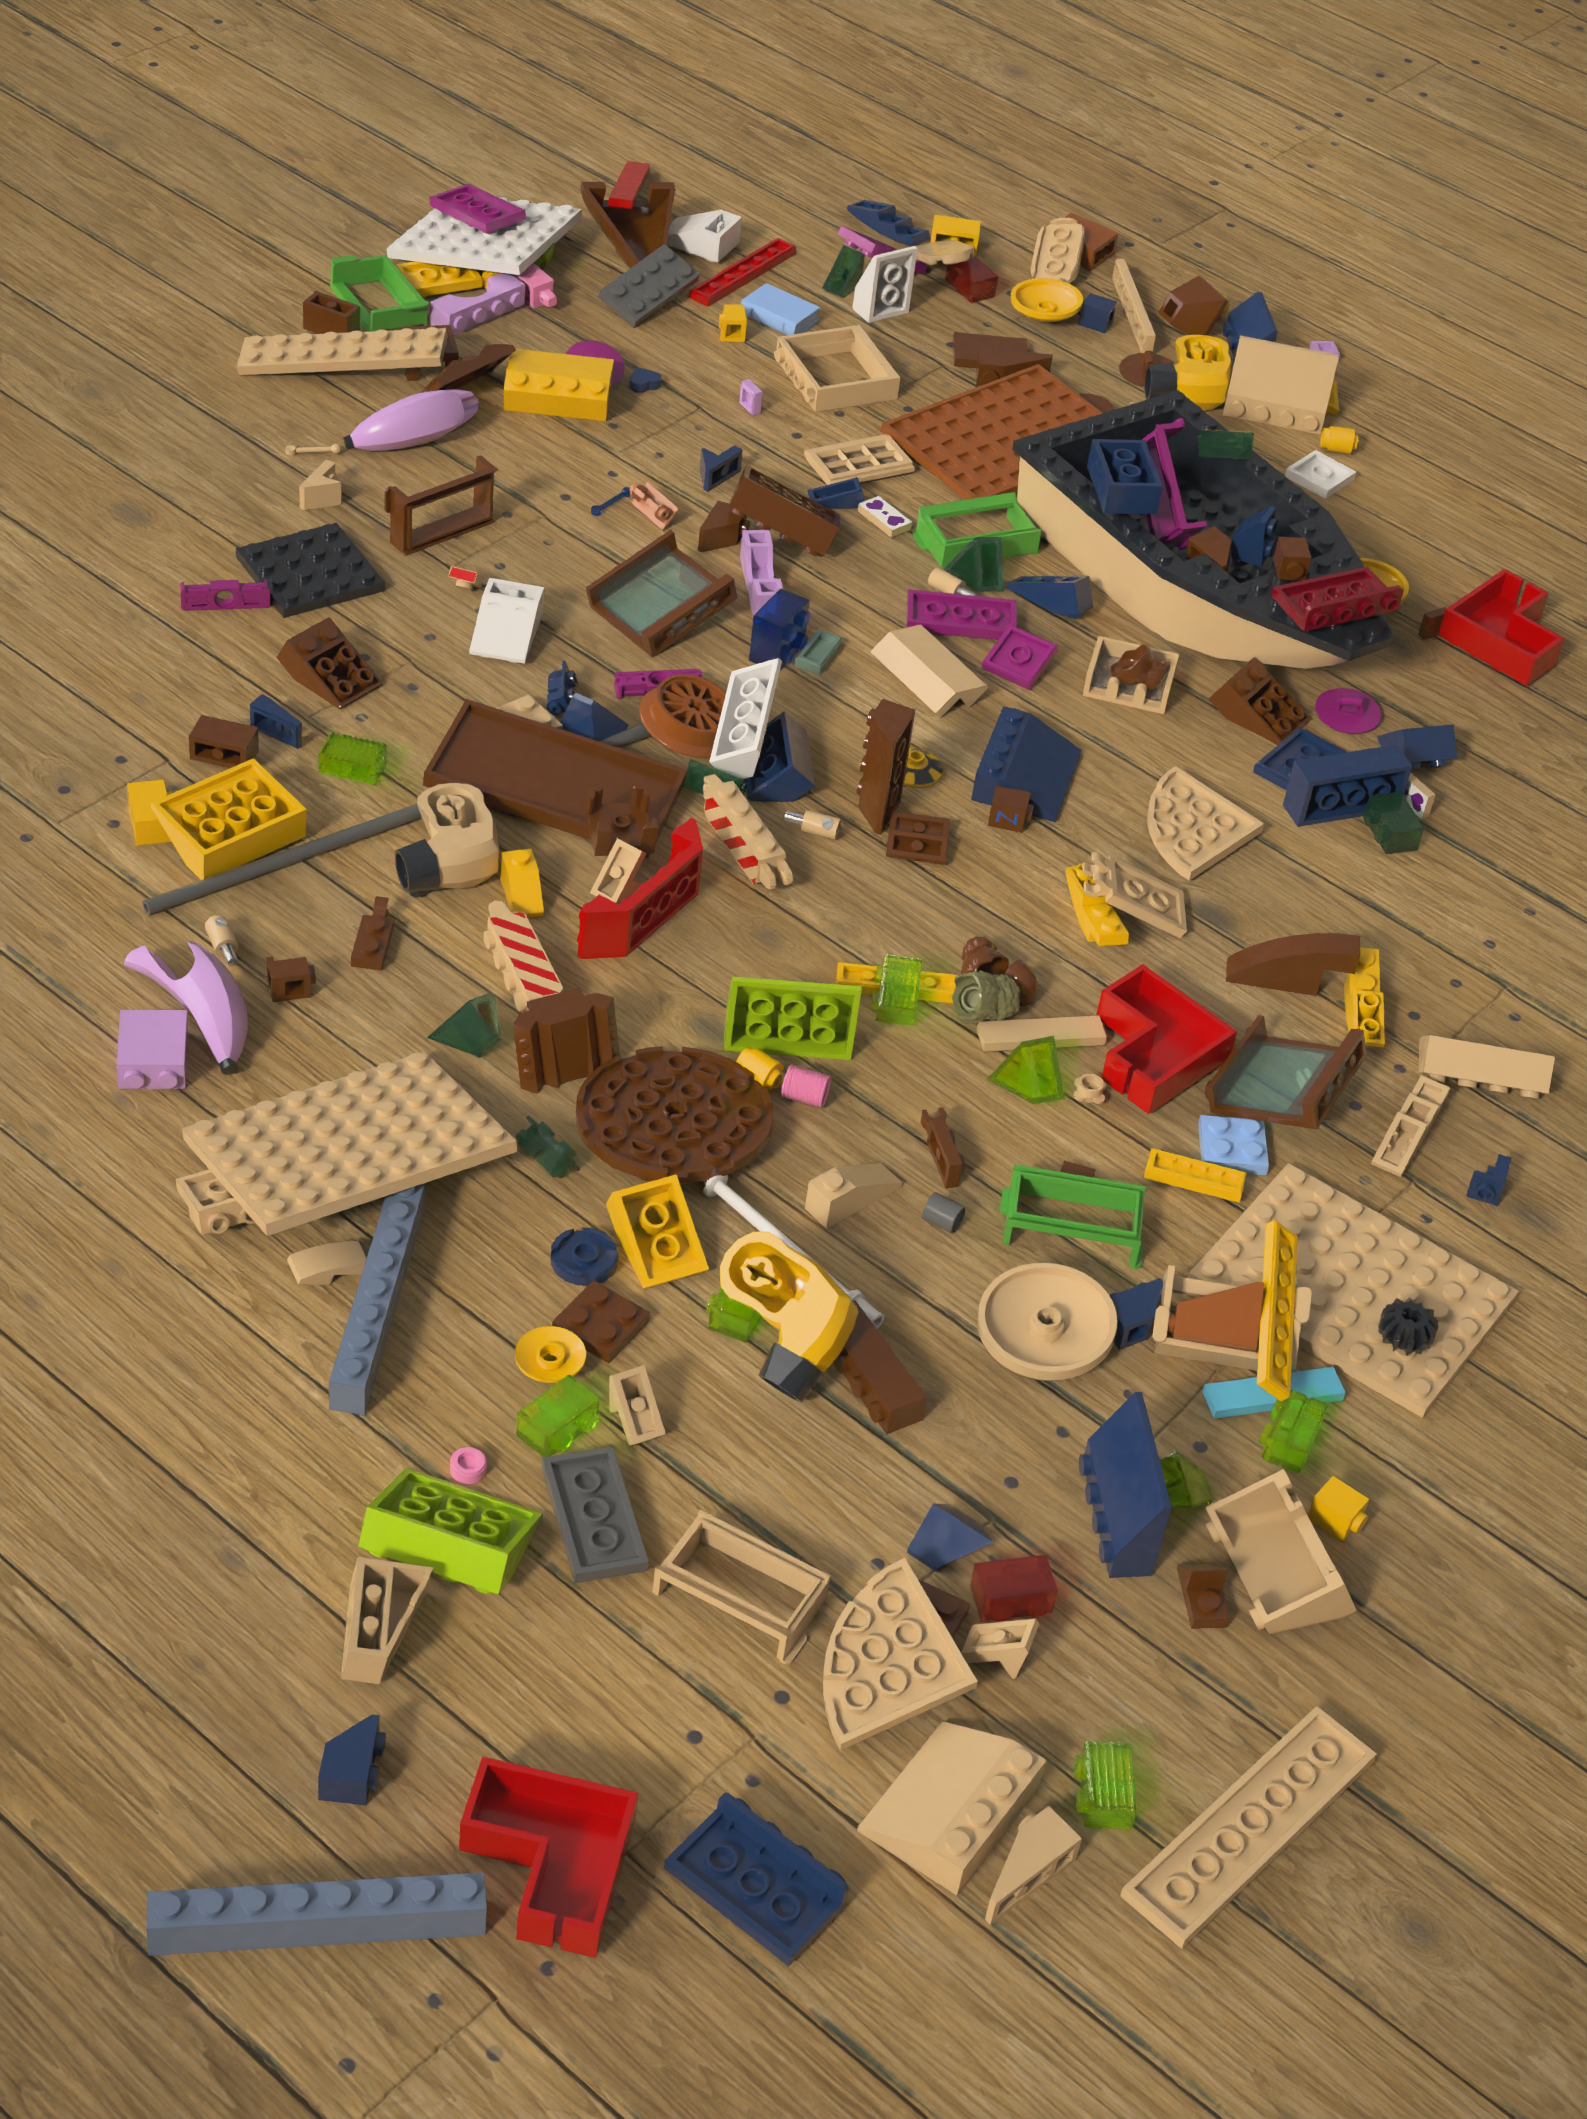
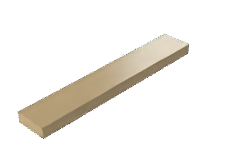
M1116 259L1112 281L1141 353H1145L1148 350L1153 352L1155 332L1125 259Z

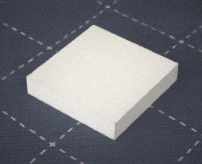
M1317 450L1289 466L1285 473V477L1324 499H1327L1353 482L1356 476V471Z

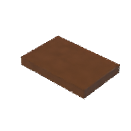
M954 332L953 335L954 366L976 368L979 348L1028 352L1027 339L960 332Z

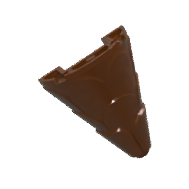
M581 182V194L587 209L599 224L605 236L615 247L619 257L629 268H632L662 245L668 244L669 236L667 233L672 217L671 210L676 191L674 182H651L647 200H636L631 209L608 206V200H604L606 192L605 182Z

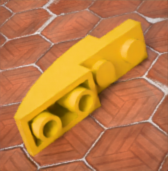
M1082 864L1066 867V877L1072 903L1088 942H1096L1098 946L1128 944L1129 933L1112 905L1106 903L1105 896L1090 897L1084 893L1085 882L1096 885L1093 882V877H1088L1083 873Z
M1360 947V958L1355 974L1347 973L1344 983L1348 1032L1351 1029L1364 1030L1366 1046L1384 1047L1383 993L1380 992L1379 949Z

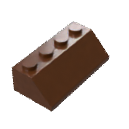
M885 699L880 701L876 709L872 708L867 717L866 725L870 726V730L863 743V749L867 751L860 765V772H863V778L859 781L856 792L860 795L858 808L873 831L881 835L890 821L891 812L896 811L902 800L916 710Z

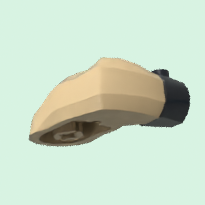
M446 783L430 787L418 796L417 805L430 835V840L426 841L423 839L395 851L396 871L405 892H409L413 897H423L428 891L438 890L439 888L460 889L474 887L498 872L499 843L497 827L490 811L485 805L484 796L480 789L470 784Z

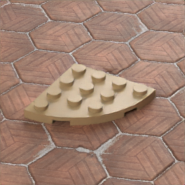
M1177 766L1167 771L1159 779L1150 797L1147 811V826L1153 844L1165 861L1188 881L1262 833L1264 827L1263 822Z
M905 1557L873 1576L867 1582V1586L852 1601L847 1603L830 1636L823 1671V1699L828 1723L840 1751L977 1688V1679Z

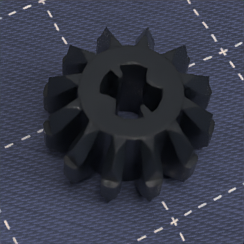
M1410 1297L1405 1302L1396 1298L1392 1304H1387L1383 1309L1378 1324V1332L1382 1334L1383 1343L1392 1344L1393 1351L1401 1349L1404 1350L1407 1356L1412 1351L1421 1355L1425 1348H1430L1434 1343L1439 1320L1434 1318L1433 1309L1424 1308L1423 1302L1413 1303Z

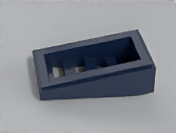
M858 477L807 491L810 499L829 509L858 508V504L865 501Z
M263 694L250 703V726L258 727L259 732L297 749L302 747V723Z

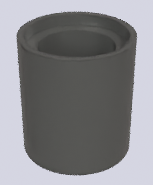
M934 1192L924 1207L922 1219L953 1234L964 1219L966 1207Z

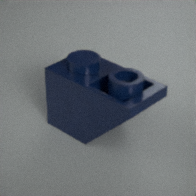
M1270 506L1243 520L1232 537L1231 558L1262 567L1266 559L1272 557L1276 547L1273 535L1278 526V520H1275V507Z
M1160 1278L1148 1283L1143 1282L1134 1288L1109 1295L1117 1314L1114 1344L1119 1350L1148 1340L1163 1287V1281Z
M370 1715L325 1743L318 1776V1800L367 1805L369 1790H377L380 1766L374 1765L376 1756H383L385 1749L386 1732H380V1715Z

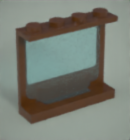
M672 530L658 537L655 541L586 587L590 607L652 658L737 599L734 578L729 574H725L720 579H716L677 548L675 533Z
M1258 1015L1252 1025L1246 1029L1239 1043L1233 1047L1226 1061L1220 1065L1213 1079L1206 1085L1205 1095L1209 1099L1211 1113L1317 1130L1367 1057L1364 1030L1351 1029L1341 1045L1337 1047L1268 1037L1265 1018Z

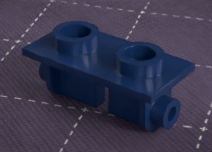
M565 660L562 661V670H555L548 676L549 694H547V709L554 715L567 710L575 694V687H578L577 676L574 670H569Z

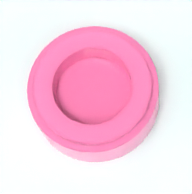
M465 1447L455 1451L451 1456L450 1473L456 1481L463 1484H474L482 1480L486 1475L487 1458L482 1451L472 1447Z

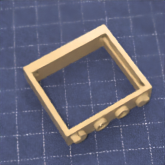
M860 325L778 337L777 350L774 351L775 360L779 362L786 375L793 381L796 389H799L805 401L810 404L815 412L898 399L900 376ZM851 351L871 379L820 387L800 359Z

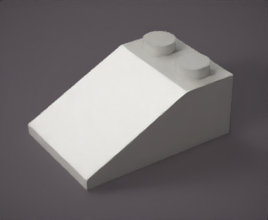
M916 246L875 255L855 287L853 309L868 323L909 313L918 249Z

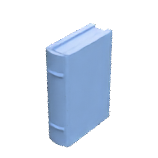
M767 283L743 298L740 304L744 305L746 317L785 335L804 333L819 322V306Z

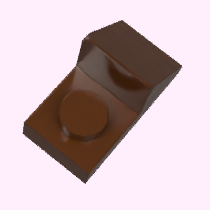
M1215 1563L1178 1564L1177 1571L1191 1629L1227 1628L1230 1616L1223 1592L1227 1569Z

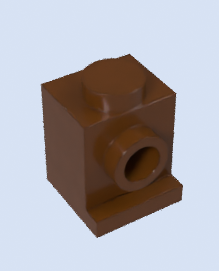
M266 957L267 983L272 1002L311 997V984H316L314 965H308L306 957L274 961L273 957Z

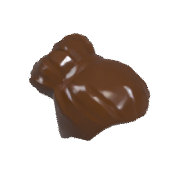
M1143 644L1135 650L1125 651L1120 660L1110 666V672L1112 677L1118 678L1122 684L1134 686L1143 683L1147 686L1148 690H1153L1161 683L1165 676L1168 663L1167 661L1162 662L1154 659L1150 647Z
M975 936L969 939L963 948L961 974L972 973L977 970L978 972L984 971L992 975H1001L1008 969L1009 959L998 952L995 944L985 936Z

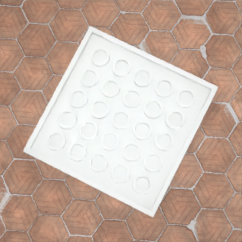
M498 197L524 209L526 220L517 222V225L513 227L497 229V232L493 234H485L475 227H470L468 224L434 209L387 248V257L520 275L582 219V209H576L570 205L559 207L551 206L547 202L535 204L529 203L528 200L510 201L505 197Z

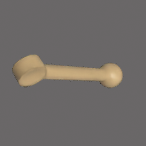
M333 444L329 447L296 448L293 445L286 446L285 452L290 456L296 453L332 452L339 454L341 446Z

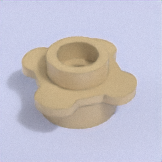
M1084 1074L1075 1080L1074 1085L1077 1087V1090L1073 1096L1077 1101L1094 1102L1096 1104H1101L1105 1101L1103 1090L1106 1089V1084L1101 1077L1095 1074Z

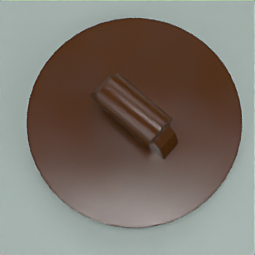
M1148 350L1145 353H1136L1125 357L1119 365V371L1127 381L1144 386L1148 365L1175 363L1162 355L1154 354Z

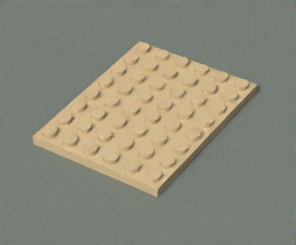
M426 1052L412 1053L400 1060L384 1062L377 1067L362 1072H352L340 1079L324 1081L317 1086L302 1091H292L286 1096L261 1101L257 1105L242 1110L229 1111L223 1116L210 1120H201L194 1125L182 1128L183 1140L237 1200L266 1236L517 1152L516 1140Z
M1290 1163L1281 1170L1188 1275V1278L1233 1286L1263 1282L1266 1224L1275 1219L1298 1236L1295 1292L1298 1287H1308L1312 1292L1309 1319L1306 1323H1301L1299 1347L1421 1418L1426 1415L1507 1312L1519 1293V1290ZM1410 1297L1413 1303L1423 1302L1424 1308L1433 1309L1434 1318L1439 1320L1434 1343L1430 1348H1425L1421 1355L1412 1351L1407 1356L1404 1350L1401 1349L1393 1351L1392 1344L1383 1343L1382 1334L1378 1332V1324L1383 1309L1387 1304H1392L1396 1298L1405 1302Z

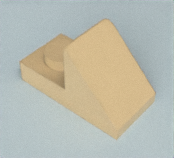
M325 460L299 486L300 509L308 510L341 504V482L337 481L338 476L335 471V462Z
M617 838L590 893L596 897L600 894L620 904L624 898H628L641 885L633 879L647 853Z
M645 1365L609 1376L610 1413L618 1411L628 1445H634L666 1434Z
M1035 1618L972 1625L961 1654L968 1664L1000 1661L1010 1677L1015 1679L1029 1652L1039 1622Z

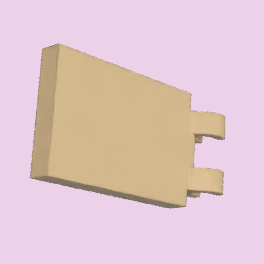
M1093 852L1091 859L1095 865H1089L1086 862L1082 864L1083 873L1088 877H1093V882L1096 883V885H1091L1088 882L1084 883V893L1090 897L1105 896L1106 903L1178 938H1181L1187 932L1184 894L1182 890L1111 855L1106 859L1100 853Z

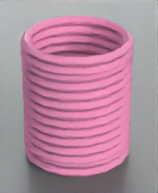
M791 1064L783 1081L781 1096L782 1098L785 1097L786 1099L799 1101V1103L802 1102L821 1109L826 1102L830 1090L831 1076Z

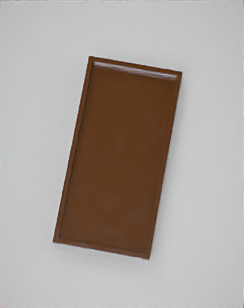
M466 699L424 771L423 786L430 788L446 783L470 784L480 789L487 807L591 840L585 817L588 787H602L603 796L601 804L630 803L633 786L648 785L650 792L648 816L650 823L652 818L657 819L659 827L658 840L685 785L688 770Z

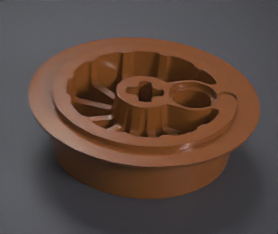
M688 674L673 675L664 679L658 687L644 695L639 705L640 719L651 736L665 747L690 757L710 758L726 692L715 683L702 677Z

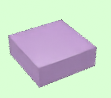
M1311 341L1309 349L1337 354L1340 358V353L1334 341Z
M750 379L743 380L739 403L753 416L760 414L763 392Z

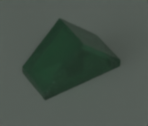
M843 245L822 289L841 298H845L853 292L863 275L865 255L860 251Z

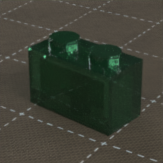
M1402 792L1370 795L1367 806L1363 810V819L1370 827L1376 842L1380 844L1385 854L1417 851L1424 828Z

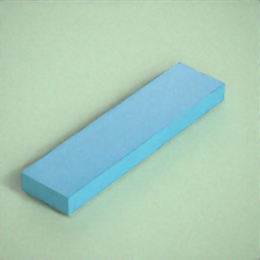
M1334 1367L1291 1372L1290 1397L1283 1401H1279L1258 1386L1257 1377L1204 1384L1202 1391L1214 1419L1343 1401L1346 1394Z

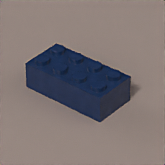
M1397 744L1294 760L1283 806L1297 827L1400 810L1412 764Z

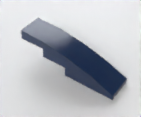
M861 200L847 206V211L879 234L897 242L914 246L930 240L929 230L913 227L911 217L896 215L895 205Z

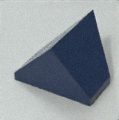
M576 692L560 722L564 730L596 741H601L620 733L629 726V724L596 701Z
M933 1503L909 1545L907 1553L935 1572H938L943 1565L994 1542L977 1521L950 1504Z

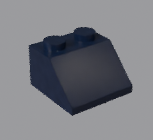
M1454 724L1401 729L1378 736V742L1381 747L1397 744L1412 764L1411 770L1422 768L1421 763L1429 762L1431 768L1447 766V760L1457 758Z

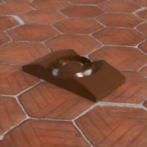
M509 344L485 345L480 354H472L462 360H453L428 383L421 393L437 390H455L494 371L516 349L513 345Z

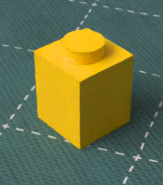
M1332 1476L1314 1496L1308 1518L1312 1523L1341 1542H1344L1352 1532L1358 1534L1367 1522L1368 1515L1365 1514L1369 1498Z

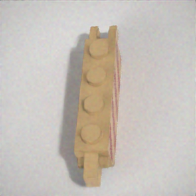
M715 774L705 776L703 797L705 799L704 812L706 819L752 884L762 882L768 890L776 887V878H779L784 885L792 884L793 874L785 862L786 853L734 781L723 783Z
M499 900L491 901L488 905L490 917H488L487 931L483 933L486 948L491 949L494 954L496 968L502 970L507 990H512L517 1010L523 1012L527 1006V1001L563 992V986L526 914L518 911L511 913L505 902Z

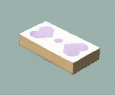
M879 496L858 504V512L891 538L912 528V521Z
M1410 773L1402 803L1419 818L1424 819L1430 815L1436 794Z

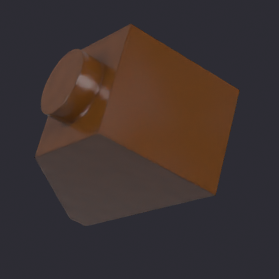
M717 501L700 527L698 551L706 552L737 545L742 538V530H749L750 520H747V517L745 519L733 513V508L729 506V503Z
M1215 526L1188 538L1187 560L1206 554L1224 571L1228 572L1231 539Z

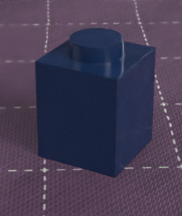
M1090 293L1083 301L1081 310L1077 313V315H1080L1078 325L1106 333L1114 321L1117 301Z

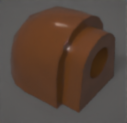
M1022 960L1015 961L1004 974L1014 979L1019 987L1020 1006H1027L1037 996L1038 981L1033 970Z

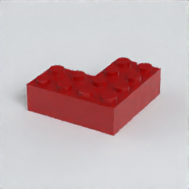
M1503 569L1445 609L1438 636L1470 653L1471 656L1486 662L1494 669L1514 678L1515 681L1528 686L1557 664L1565 638L1536 623L1541 619L1549 593L1528 582L1525 586L1520 605H1518L1517 602L1525 579L1507 569Z
M1144 964L1115 981L1101 992L1096 1016L1099 1015L1102 1023L1126 1039L1107 1052L1101 1078L1121 1095L1127 1092V1099L1148 1115L1226 1061L1233 1050L1237 1031Z
M482 1756L460 1822L459 1851L531 1867L518 1911L517 1940L551 1948L554 1941L561 1942L560 1950L597 1958L636 1820L638 1792Z

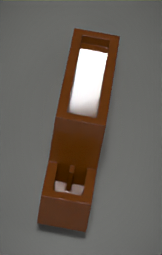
M1313 933L1282 937L1253 945L1227 958L1226 982L1317 996L1324 969L1355 974L1360 958V936L1339 933Z

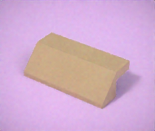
M921 624L890 631L870 651L939 718L959 699L966 706L970 707L989 688Z

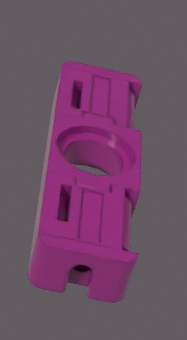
M264 579V583H239V580L210 581V584L184 585V582L180 583L181 608L185 611L268 608L270 606L269 582ZM221 591H230L233 594L228 599H221L217 596Z
M700 669L616 672L614 677L616 697L621 699L622 696H644L647 692L659 686L653 683H661L667 677L678 674L702 677V671Z

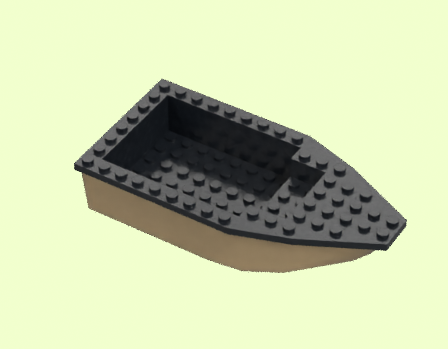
M1179 390L1013 441L1012 450L1020 456L1017 503L1035 527L1041 529V537L1085 576H1089L1094 584L1133 618L1164 639L1215 658L1249 662L1255 657L1262 664L1304 669L1340 664L1392 645L1394 636L1384 614L1303 632L1271 596L1273 587L1301 581L1278 579L1273 561L1275 551L1272 557H1268L1262 567L1231 558L1230 549L1228 572H1226L1206 554L1187 560V548L1180 551L1178 547H1166L1150 533L1146 515H1112L1103 513L1087 468L1092 440H1142L1156 429L1155 425L1173 423L1178 418H1183L1184 428L1176 435L1168 438L1167 443L1187 523L1206 521L1207 527L1200 532L1215 526L1231 539L1232 549V537L1243 520L1271 506L1276 508L1275 520H1278V526L1273 535V541L1276 542V545L1278 537L1306 538L1311 555L1306 580L1364 567L1359 556L1328 510Z

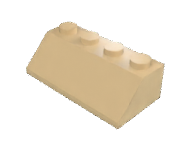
M1433 1035L1422 1036L1419 1039V1073L1427 1074V1078L1436 1082L1445 1083L1446 1078L1457 1079L1458 1086L1476 1088L1477 1083L1489 1085L1488 1091L1504 1094L1508 1093V1088L1520 1090L1521 1097L1539 1099V1094H1549L1555 1056Z

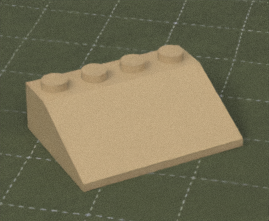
M1240 336L1223 415L1321 435L1339 355Z
M942 1721L861 1822L857 1832L953 1894L958 1895L1040 1787L1047 1760L1013 1739Z

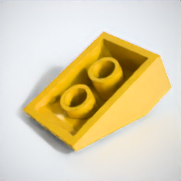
M677 1175L612 1192L606 1206L616 1235L643 1289L709 1270Z

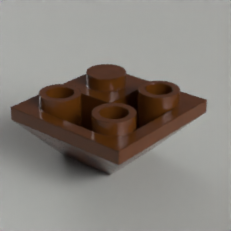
M1197 276L1170 291L1158 313L1172 326L1188 335L1208 336L1227 305L1228 300L1203 277Z

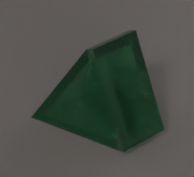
M1001 537L974 538L943 570L965 581L966 586L975 592H1003Z
M490 992L469 1000L427 1038L475 1055L478 1058L482 1057L501 1040L495 995Z

